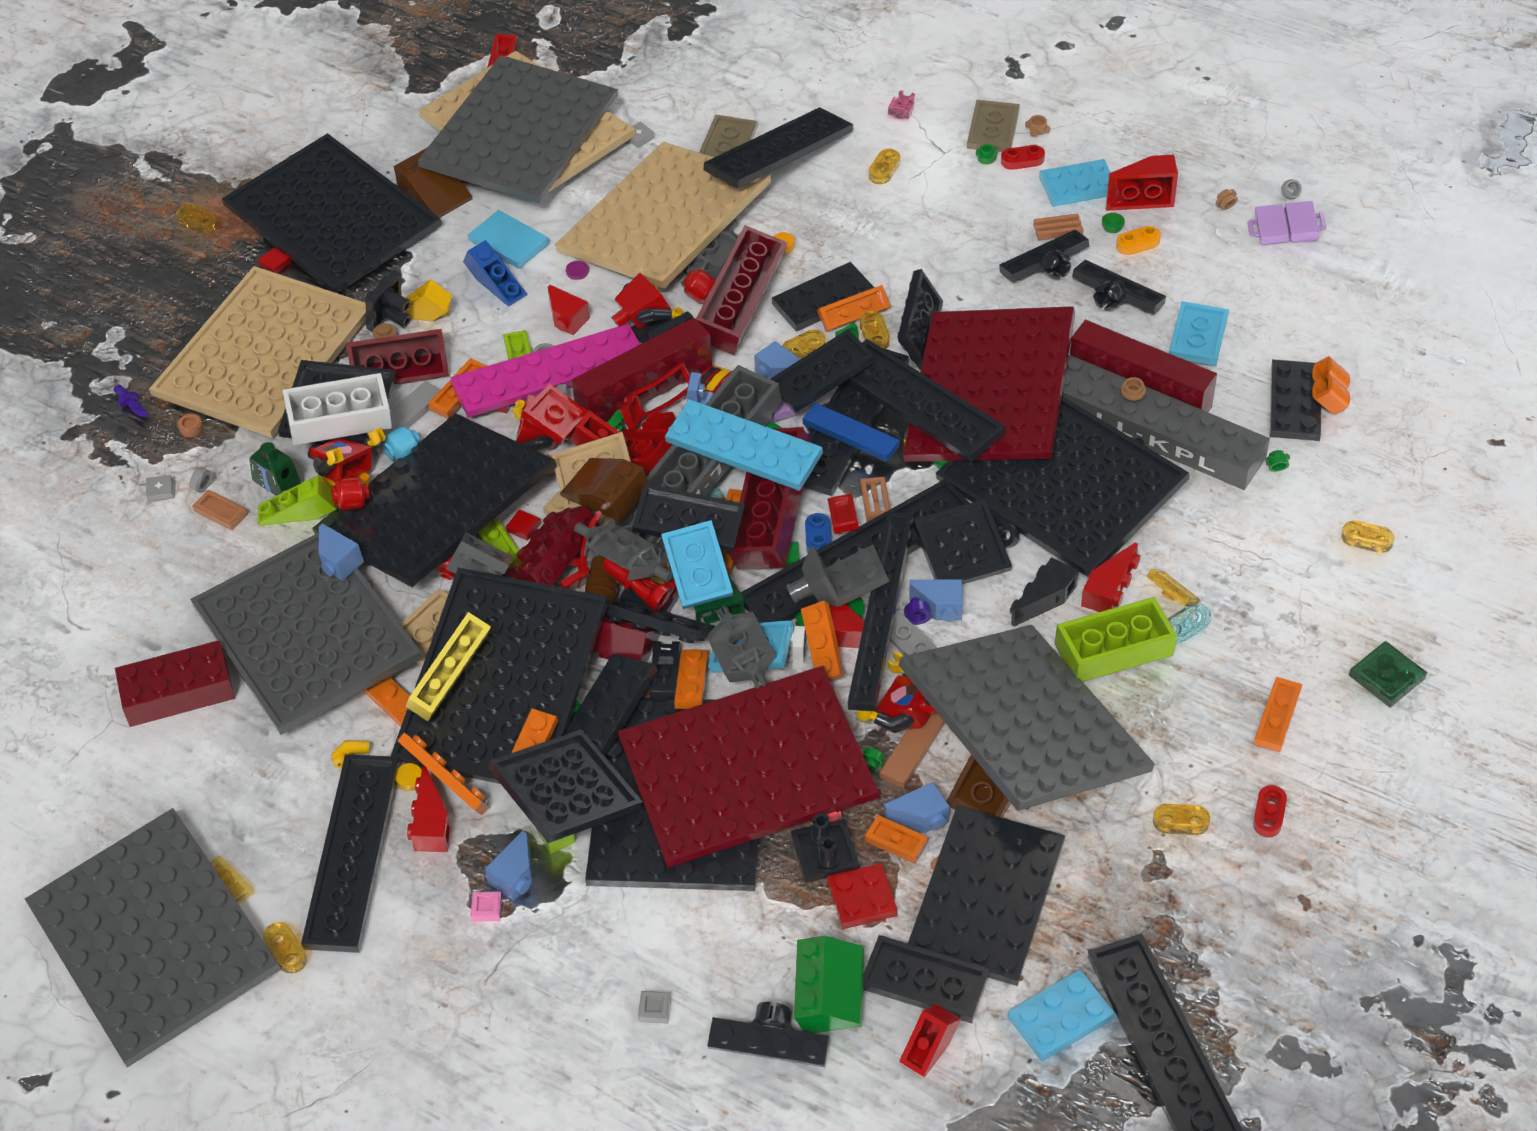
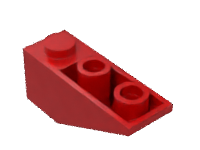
M1134 542L1091 571L1083 588L1082 607L1102 612L1113 609L1115 606H1120L1124 595L1122 590L1129 587L1132 579V573L1130 572L1132 569L1136 570L1140 562L1141 555L1137 554L1138 543Z
M422 766L421 777L416 778L415 790L418 795L417 800L412 801L411 814L414 818L413 823L408 824L407 838L412 840L414 851L448 852L451 834L448 813L427 767Z

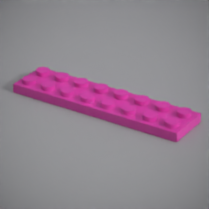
M628 323L621 327L618 326L450 377V381L467 417L470 418L515 404L520 399L525 401L528 394L536 397L549 383L555 388L558 385L570 387L572 386L571 379L640 345Z

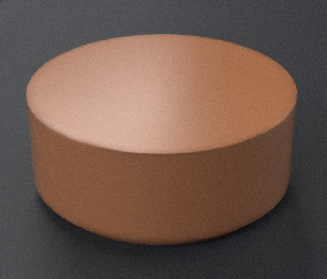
M186 414L177 422L180 434L185 437L197 436L203 430L202 420L196 414Z

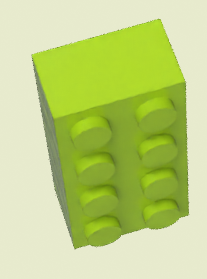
M1151 597L1057 624L1054 644L1076 678H1080L1084 682L1174 656L1177 634L1156 598Z

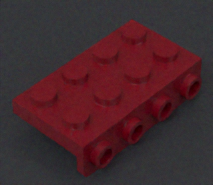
M585 505L572 509L568 507L557 513L554 511L549 513L543 519L544 524L530 535L528 544L516 553L517 558L513 563L509 564L505 574L502 576L552 586L582 547L584 536L574 532L576 524L581 522L589 526L594 517Z

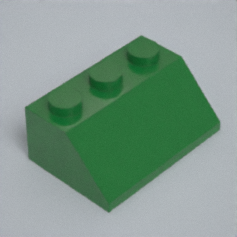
M828 936L797 940L794 1019L804 1032L821 1033L862 1027L863 946Z

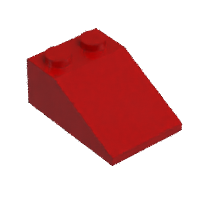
M1174 154L1149 156L1109 173L1106 211L1174 207L1178 169Z
M622 429L623 435L629 438L626 445L631 462L643 467L647 477L673 445L666 442L665 439L669 429Z

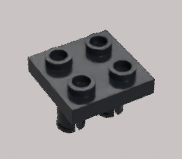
M394 269L388 276H384L380 280L379 285L373 291H369L365 297L366 329L373 332L376 326L383 324L386 320H390L402 328H406L410 323L411 315L406 314V312L410 308L411 300L402 296L401 273Z
M818 813L812 818L813 826L791 831L792 842L805 883L860 868L845 819L829 822L826 814Z

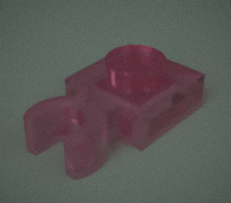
M899 91L898 97H893L888 107L887 115H892L898 119H909L914 109L915 93L905 96L903 95L904 91Z

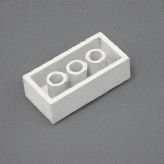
M381 373L283 390L293 446L368 433L379 427L382 430L392 428L390 409Z

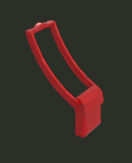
M684 362L679 363L665 375L650 384L633 391L624 399L625 403L620 408V411L629 430L636 429L640 420L668 407L687 394L688 387L666 403L646 413L637 395L664 381L680 368L689 385L690 374Z
M600 510L592 518L588 526L589 528L594 527L597 521L600 524L602 520ZM586 537L583 538L579 554L581 567H578L577 572L560 581L559 587L575 590L576 588L580 589L586 584L589 573L587 556L584 555Z

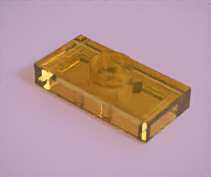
M1151 569L1146 576L1163 589L1161 593L1170 600L1175 601L1176 599L1182 605L1196 608L1201 601L1199 597L1163 570Z
M220 855L210 862L238 904H241L254 894L253 888Z

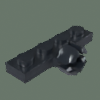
M1072 230L999 264L1000 273L1012 282L1021 280L1023 277L1037 271H1043L1052 279H1060L1061 276H1066L1070 271L1071 263L1068 262L1070 261L1069 256L1089 247V239L1077 230Z
M1086 259L1073 269V278L1095 287L1096 292L1093 298L1097 306L1102 308L1108 304L1104 307V310H1113L1122 302H1126L1141 308L1145 312L1154 314L1165 304V295Z
M769 1001L760 1002L757 1005L755 1019L749 1023L712 1017L707 1044L708 1049L825 1068L830 1037L791 1029L790 1020L792 1012L784 1004H776L774 1019H772L773 1006Z

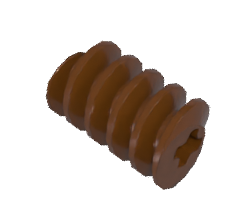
M598 555L591 561L585 592L606 596L608 601L616 600V593L620 583L605 572L603 563L606 558Z

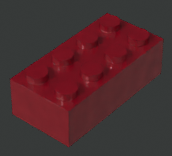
M220 640L115 668L122 709L130 727L235 699L226 657Z

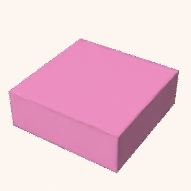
M473 892L471 921H500L501 892Z

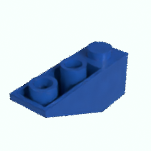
M487 240L467 251L463 261L465 266L479 283L509 307L527 296L525 290Z

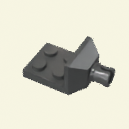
M465 532L446 569L455 574L459 567L502 576V574H505L512 556Z
M874 545L863 548L827 568L815 546L809 549L802 566L804 576L786 586L795 603L814 595L818 602L826 601L829 605L840 607L890 581Z

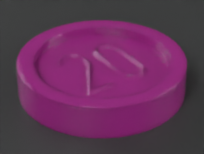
M572 261L566 266V275L573 280L583 279L589 273V267L583 261Z

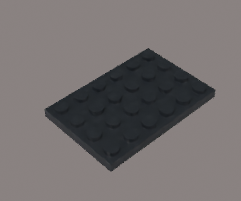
M957 805L908 944L990 968L989 978L1018 986L1064 845L1065 835Z

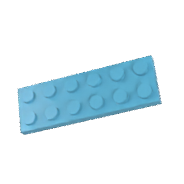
M690 399L665 435L666 442L798 491L801 490L823 454L821 446Z

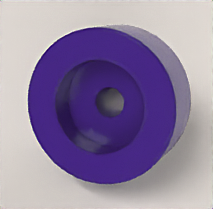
M914 597L904 607V615L913 625L924 624L931 618L929 604Z

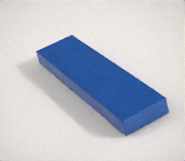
M817 403L802 418L804 425L886 462L900 446V440Z

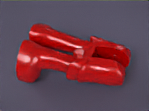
M607 558L603 563L605 572L622 584L625 590H630L631 588L655 612H658L661 608L664 609L678 592L674 578L664 584H659L649 577L628 580L629 570L620 567Z

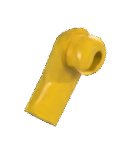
M343 741L332 752L331 760L333 765L337 768H342L345 754H368L369 741Z

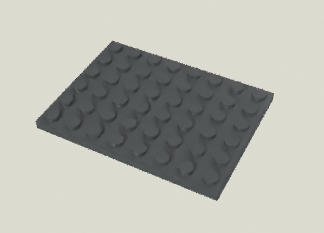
M500 55L418 159V165L427 170L540 203L618 96V89Z
M319 533L190 599L193 607L216 641L220 640L224 653L280 735L422 659L421 651L358 568L343 581L335 576H329L323 571L318 553Z
M1033 625L900 658V668L1017 811L1152 772L1155 763L1081 679L1076 678L1071 668Z
M174 808L25 898V901L127 1068L281 969Z

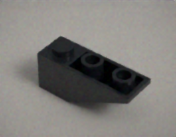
M1052 557L1046 565H1041L1034 581L1028 582L1021 598L1014 600L1010 608V613L1012 614L1011 625L1015 627L1064 604L1077 587L1079 570Z

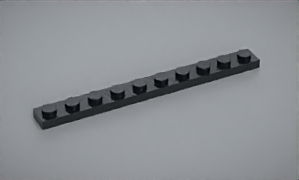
M887 512L879 558L890 582L872 590L870 593L847 702L848 710L876 711L913 526V513Z

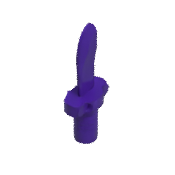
M120 384L114 387V392L120 397L118 400L120 407L129 406L136 415L140 417L148 416V413L136 402L139 399V395L136 392L128 393Z

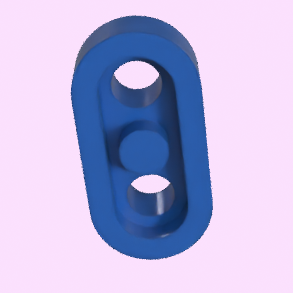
M814 513L805 520L807 553L813 546L818 550L831 542L830 519L825 514Z

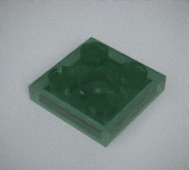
M1384 641L1353 666L1348 676L1391 708L1426 679L1427 671L1390 643Z

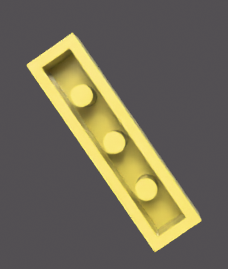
M468 612L410 695L406 707L429 721L486 638L491 626Z

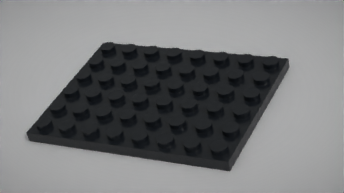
M328 133L222 198L225 207L281 252L288 255L292 261L327 289L337 294L442 226L441 219Z
M1063 396L1052 459L973 460L971 463L967 460L948 461L936 472L937 480L942 481L946 478L963 497L971 502L986 499L989 509L995 510L1018 528L1019 533L1071 567L1078 569L1079 572L1088 578L1091 571L1109 560L1190 479L1188 471Z
M455 413L411 449L412 453L404 458L395 460L393 464L370 481L368 485L369 499H365L363 508L347 511L337 508V510L323 518L312 529L314 534H317L322 523L359 545L365 563L413 588L456 551L465 532L475 536L557 466L553 458Z
M458 567L415 688L468 612L491 626V628L429 721L407 708L390 757H399L400 763H413L419 767L425 766L397 741L404 732L412 738L416 734L427 744L426 751L431 755L436 752L447 762L444 767L450 772L455 769L462 776L500 784L488 769L489 762L512 753L531 709L557 716L558 723L550 740L566 734L609 602L606 596Z
M641 698L623 729L686 709H675V699ZM703 699V704L714 700ZM618 735L605 758L641 799ZM642 803L641 809L591 828L585 877L586 886L755 891L759 838L667 868L646 809Z

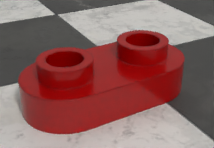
M1038 145L1008 148L1001 153V165L1009 170L1036 167L1042 165L1045 161V150Z
M1268 785L1259 792L1253 828L1260 836L1270 838L1278 835L1281 831L1287 802V795L1282 788Z

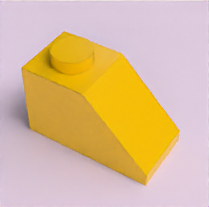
M430 279L406 297V299L411 300L410 308L406 314L411 315V319L433 322L438 317H444L451 308L449 303L453 295Z

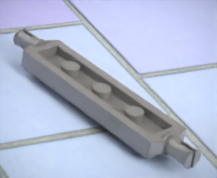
M869 597L868 600L865 599L864 601L866 607H868ZM896 608L890 642L905 656L937 648Z

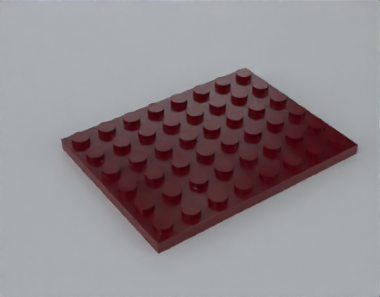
M1074 306L933 312L920 373L1005 426L1006 433L975 460L1052 459L1075 319ZM909 423L903 452L905 462L965 460Z
M823 666L767 683L765 686L760 685L758 689L754 687L618 731L620 742L667 868L811 821L813 816L818 813L829 814L839 812L880 798L876 783Z

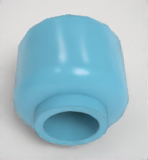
M401 426L385 436L386 439L382 447L387 457L393 461L404 458L412 453L411 449L421 440L415 430L410 431L407 427Z

